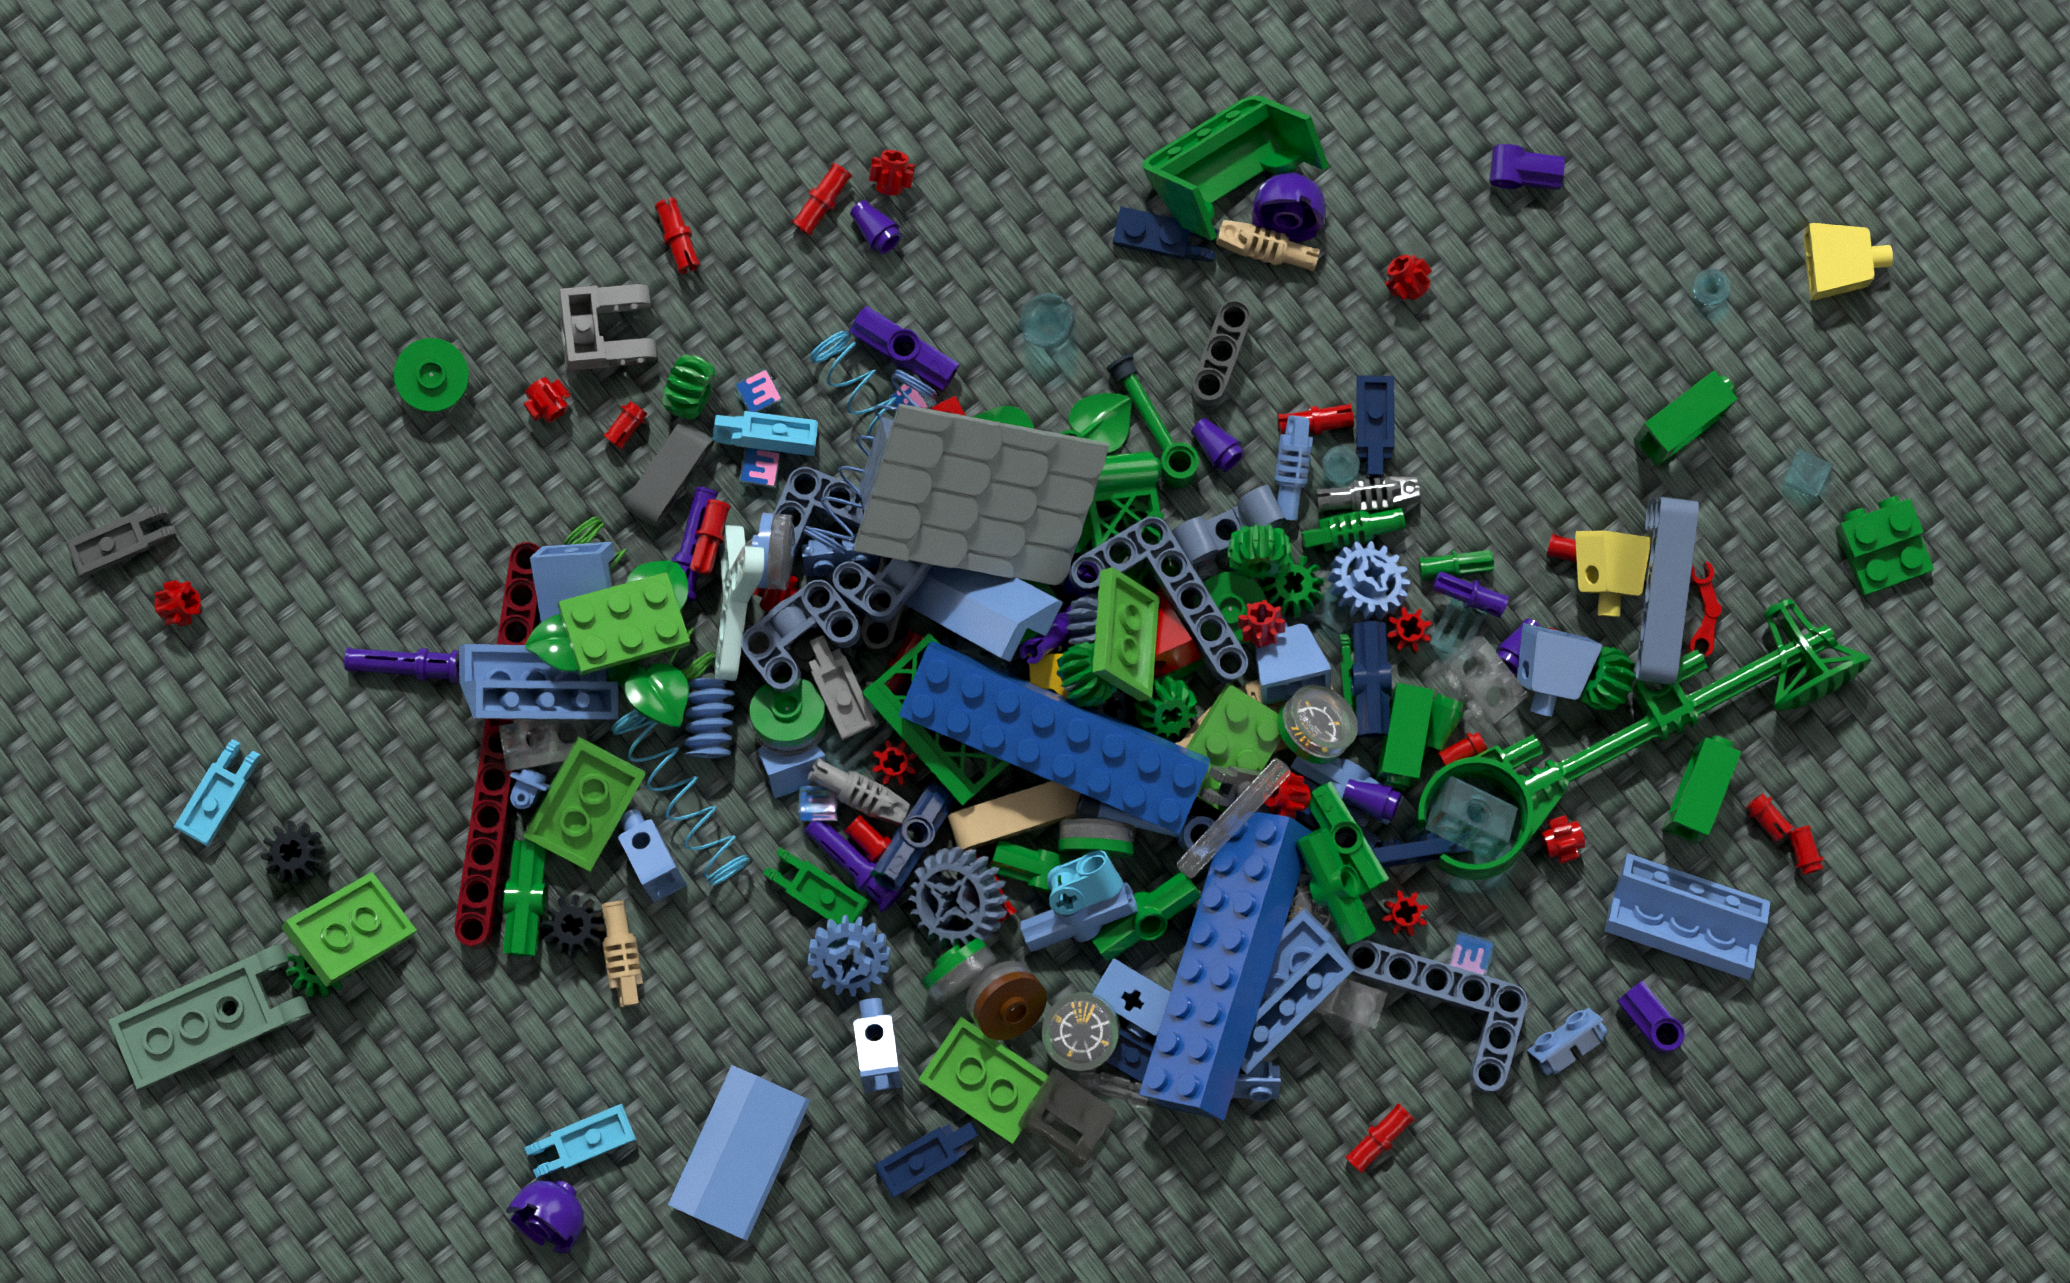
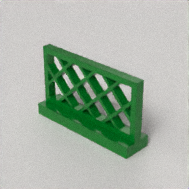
M929 633L862 693L961 805L964 806L1010 763L1002 760L991 770L992 759L999 758L990 754L965 753L966 744L961 743V753L945 752L939 746L940 733L935 731L934 740L924 729L926 727L898 716L903 705L899 700H905L906 696L894 695L885 683L896 673L912 674L913 681L917 672L918 654L931 641L940 644ZM913 659L912 670L902 669ZM949 756L961 757L960 768ZM965 757L987 758V774L975 785L964 774Z

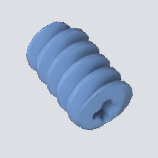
M706 678L688 680L689 687L697 691L690 693L687 701L696 706L687 709L686 716L696 721L685 725V731L695 736L684 740V746L694 751L683 755L697 758H721L731 755L730 750L721 747V743L732 740L731 735L722 732V728L733 725V721L723 717V713L734 710V706L724 702V698L735 695V691L725 688L727 681Z

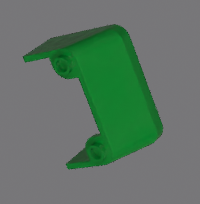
M1258 95L1249 96L1237 101L1153 153L1142 163L1148 181L1183 228L1211 241L1217 238L1211 221L1215 215L1212 202L1264 170L1280 175L1294 172L1298 165L1303 162L1321 170H1325L1329 165L1311 116Z

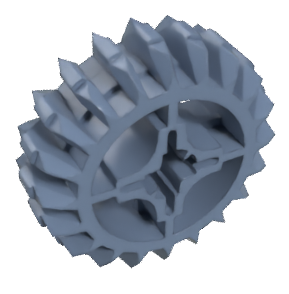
M954 847L951 850L944 848L937 851L936 855L932 854L926 857L924 864L916 868L914 872L918 878L912 879L908 884L916 892L910 894L907 900L916 903L917 906L910 915H919L922 919L917 928L923 929L928 927L930 929L927 939L934 940L939 937L940 947H947L952 944L953 947L959 945L962 948L976 938L985 942L991 938L992 932L999 930L1002 924L998 919L1005 917L1007 913L1000 904L1007 902L1009 897L1001 894L999 890L1005 886L1006 882L996 881L994 877L999 868H987L989 857L983 856L977 859L976 850L972 849L964 852L962 847ZM945 870H953L965 876L957 881L953 877L947 878L942 873ZM956 916H960L964 920L969 918L974 923L972 926H963L951 920Z

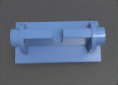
M853 534L854 539L852 540L842 539L843 546L847 549L843 555L817 540L811 539L808 540L809 544L801 545L806 577H827L829 574L834 573L836 567L847 561L860 564L866 570L879 568L878 555L854 551L853 547L857 534Z
M528 768L522 769L521 773L518 771L511 773L510 777L517 779L510 796L511 803L518 809H525L535 805L541 791H547L550 787L549 784L544 783L547 776Z
M1590 1008L1571 1014L1566 1019V1023L1554 1032L1551 1031L1541 1035L1535 1041V1045L1530 1047L1527 1052L1540 1062L1538 1066L1545 1076L1551 1073L1556 1075L1576 1061L1570 1048L1575 1045L1578 1052L1583 1056L1604 1042L1603 1037L1608 1034V1031L1602 1024V1017Z
M1259 1062L1248 1074H1238L1231 1099L1250 1098L1257 1102L1278 1099L1281 1084L1280 1066L1272 1065V1062Z

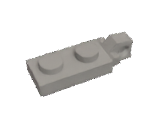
M823 635L811 639L809 643L817 658L808 662L812 669L811 674L841 739L844 740L876 725V721L846 656L842 655L840 649L831 652Z

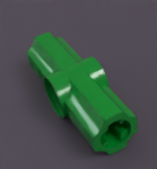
M1330 781L1311 791L1310 802L1307 807L1319 827L1327 828L1344 865L1352 866L1357 872L1361 882L1360 895L1363 896L1389 881L1388 875L1365 839L1361 828L1353 819L1332 782ZM1344 829L1353 831L1357 836L1356 844L1348 849L1338 846L1335 841L1337 833Z
M1327 828L1315 830L1298 839L1295 843L1312 876L1310 881L1312 897L1320 907H1327L1344 944H1353L1370 936L1376 930L1359 897L1361 891L1359 876L1352 866L1344 865Z
M528 840L514 841L510 880L506 883L504 894V914H507L503 954L536 957L538 951L540 917H543L546 905L544 874L547 849Z
M999 840L991 868H999L998 875L1025 882L1030 888L1051 894L1052 891L1047 884L1048 873L1054 867L1070 862V859L1047 850L1038 849L1034 851ZM1061 876L1058 877L1059 883H1062Z
M1181 871L1151 893L1138 892L1133 894L1137 902L1138 912L1102 926L1100 932L1091 940L1107 962H1110L1140 940L1152 941L1160 938L1167 929V921L1201 898L1198 889L1184 871Z

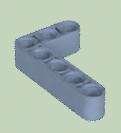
M801 467L794 470L788 478L773 513L776 517L775 543L783 544L784 549L787 551L784 560L777 563L773 562V570L786 572L791 568L806 535L803 530H805V526H810L815 512L834 519L822 506L821 498L832 497L836 493H845L849 496L850 502L863 505L862 498L845 481L809 467ZM810 479L815 482V489L810 494H800L795 490L799 481ZM824 500L827 507L844 524L856 529L860 528L865 512L864 509L850 505L837 509L831 506L830 500ZM787 513H797L801 517V522L795 528H785L781 524L784 515Z
M1668 497L1649 499L1645 531L1653 532L1636 663L1637 681L1675 685L1698 521V501Z
M1158 517L1144 518L1082 555L1073 563L1069 571L1071 586L1081 593H1089L1099 588L1101 570L1113 567L1124 573L1144 561L1167 601L1189 633L1213 676L1221 682L1230 683L1236 681L1246 672L1248 658L1168 525ZM1145 527L1157 529L1160 534V542L1155 545L1145 543L1141 536L1142 529ZM1113 546L1125 548L1128 552V561L1123 564L1113 562L1109 556L1110 548ZM1162 560H1175L1180 567L1179 575L1175 577L1165 575L1161 569ZM1082 565L1093 567L1097 574L1096 580L1092 583L1082 582L1078 578L1077 568ZM1184 591L1195 592L1199 598L1198 608L1188 609L1184 607L1180 600L1181 593ZM1203 623H1212L1218 628L1219 637L1216 641H1207L1201 636L1200 627ZM1223 655H1232L1237 659L1238 670L1236 673L1228 674L1221 669L1220 659Z
M1370 941L1356 942L1347 950L1346 956L1355 967L1350 974L1355 977L1485 1015L1471 1064L1469 1079L1475 1090L1481 1093L1494 1092L1504 1085L1527 1008V996L1521 987ZM1359 949L1368 951L1372 956L1371 967L1367 969L1356 967L1352 959L1354 951ZM1401 960L1405 962L1409 969L1406 979L1397 980L1392 977L1389 972V965L1392 961ZM1438 971L1444 976L1445 986L1442 990L1435 991L1427 986L1426 975L1428 972ZM1471 981L1479 985L1481 997L1478 1001H1469L1463 996L1462 987L1465 982ZM1510 992L1517 998L1518 1006L1514 1012H1506L1500 1007L1499 997L1502 993ZM1494 1028L1503 1030L1507 1035L1508 1042L1503 1049H1497L1489 1042V1033ZM1483 1065H1490L1497 1071V1081L1492 1086L1483 1084L1479 1079V1069Z

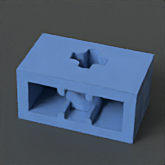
M1114 958L1093 994L1105 999L1113 1007L1117 1016L1128 1023L1125 1028L1126 1030L1144 1040L1148 1035L1154 1039L1157 1036L1171 993ZM1133 993L1140 995L1138 1002L1143 1005L1141 1010L1134 1007L1131 1011H1127L1125 1009L1126 1001L1122 999L1123 995L1128 997L1132 996Z

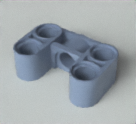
M1264 485L1243 495L1232 509L1207 521H1204L1202 516L1193 518L1172 530V533L1191 565L1196 566L1228 553L1230 540H1222L1217 536L1215 529L1218 526H1229L1234 532L1240 531L1241 526L1252 527L1255 523L1259 526L1271 524L1272 528H1280L1286 518L1269 485Z
M893 558L882 573L877 572L876 575H873L860 564L847 561L836 567L833 573V584L835 591L845 602L876 623H885L890 621L905 601L914 594L933 564ZM854 573L858 575L861 579L860 584L852 590L843 588L840 585V580L845 574ZM884 595L891 600L889 608L883 612L873 610L870 607V602L875 596Z
M813 580L794 595L776 605L764 618L743 634L741 643L744 653L776 692H792L800 685L801 671L787 651L791 649V643L812 627L815 630L820 627L829 640L841 648L854 645L860 638L861 626L858 620L827 581ZM820 590L827 591L830 594V599L826 606L816 608L810 604L811 596L815 592ZM840 620H848L853 623V629L846 637H837L833 634L834 625ZM758 636H765L770 640L769 648L762 654H755L751 651V643ZM784 665L791 667L793 674L788 682L779 684L773 680L774 671L778 667Z

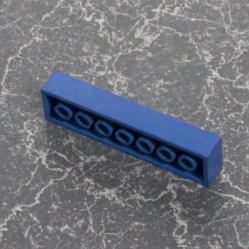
M931 641L925 650L898 715L1179 835L1210 764V758L1092 708L1078 707L1071 699L934 641Z
M1236 808L1228 809L1139 1092L1140 1096L1163 1108L1225 1120L1304 864V859L1295 842L1312 832L1294 819Z

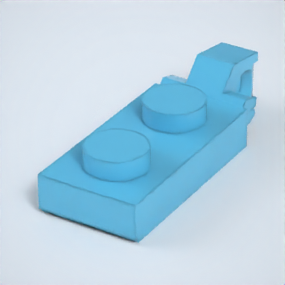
M744 411V416L716 415L713 441L759 450L814 456L818 422L811 419Z

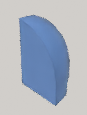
M809 741L791 747L770 744L758 748V753L762 765H764L767 772L768 783L775 799L808 786L813 782L808 780V775L811 771H814L811 768L815 761L820 758L825 762V754L819 746Z

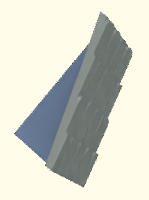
M898 404L894 420L885 417L880 418L859 485L865 512L854 543V551L948 568L956 567L1012 579L1015 577L1051 585H1064L1110 446L1107 442Z

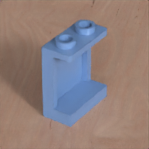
M613 542L542 546L530 557L541 623L554 615L560 614L557 607L558 601L612 587L608 563L615 557Z

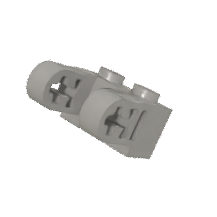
M634 284L597 288V286L560 289L557 300L566 371L643 364L657 360L654 339L641 338L604 342L603 336H599L598 314L639 310L651 306L648 285Z

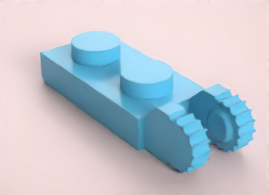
M234 739L227 744L217 762L211 764L174 828L207 847L210 846L248 783L246 780L253 773L261 757L260 754L252 751L245 757L236 775L229 772L226 768L237 756L241 745Z
M619 1104L554 1131L550 1137L526 1146L524 1149L527 1156H534L554 1145L556 1146L560 1158L552 1162L543 1163L534 1169L536 1178H539L563 1167L568 1169L637 1139L623 1104Z

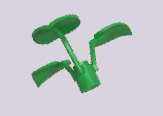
M1102 393L1085 397L1079 400L1070 410L1068 424L1072 430H1065L1060 434L1107 442L1110 446L1108 453L1114 452L1122 446L1127 438L1133 400L1129 396L1115 393ZM999 406L973 416L974 418L1034 429L1028 414L1013 406ZM1087 516L1074 554H1078L1091 539Z
M670 560L648 562L639 565L629 574L626 583L667 572L680 611L684 607L688 596V580L684 570L678 563ZM560 614L554 615L540 623L529 636L525 650L536 655L544 663L556 670L563 672L578 671ZM639 660L606 669V675L611 682L625 685L626 699L635 710L657 723L674 728L681 726L689 696V685L686 677L679 669L669 664L657 663L646 671L643 667H638Z

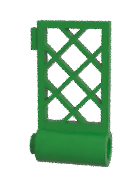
M1151 451L1106 456L1105 465L1101 471L1093 501L1087 513L1093 549L1104 543L1109 535L1114 537L1119 534L1114 528L1123 515L1134 524L1142 520L1128 509L1134 498L1146 496L1149 513L1145 518L1158 517L1162 519L1156 490V483L1161 478L1162 468L1160 460L1154 457ZM1126 499L1124 504H1121L1117 500ZM1107 502L1118 510L1109 525L1098 517L1096 503ZM1153 527L1142 529L1141 534L1144 531L1154 539L1155 544L1160 542V534L1157 529ZM1125 548L1115 563L1122 564L1128 555ZM1169 559L1162 560V572L1169 577L1178 576L1177 566H1170ZM1146 565L1143 566L1137 577H1134L1128 571L1123 573L1149 591L1157 592L1152 591L1141 582L1148 572Z

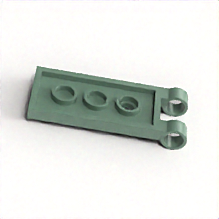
M282 944L264 949L255 955L109 1019L108 1021L136 1089L142 1090L260 1036L298 1022L311 1015L304 996L296 997L272 1008L262 986L259 975L272 972L289 963ZM233 1001L237 1006L236 1012L231 1016H227L223 1011L225 1003Z

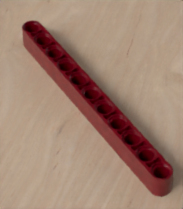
M521 542L511 551L496 645H526L529 636L539 625L540 612L532 568L525 570L519 567V562L523 555L527 553L534 554L540 549L535 543ZM525 589L532 591L533 597L529 604L525 606L514 604V597L518 591ZM516 626H523L527 628L526 638L519 643L510 642L508 635L511 629ZM485 719L454 926L457 939L472 949L485 947L493 936L512 809L510 796L516 779L510 777V774L517 772L525 719ZM499 736H507L511 740L509 749L501 754L494 753L492 750L493 741ZM493 773H503L505 776L504 786L497 791L488 790L487 780L489 776ZM488 810H497L500 814V819L496 826L492 828L483 827L481 824L482 815ZM482 847H492L494 850L493 860L487 865H478L476 862L477 851ZM477 884H486L489 891L487 898L480 903L472 902L470 898L471 889ZM472 921L481 922L483 926L482 935L476 940H467L465 937L466 926Z

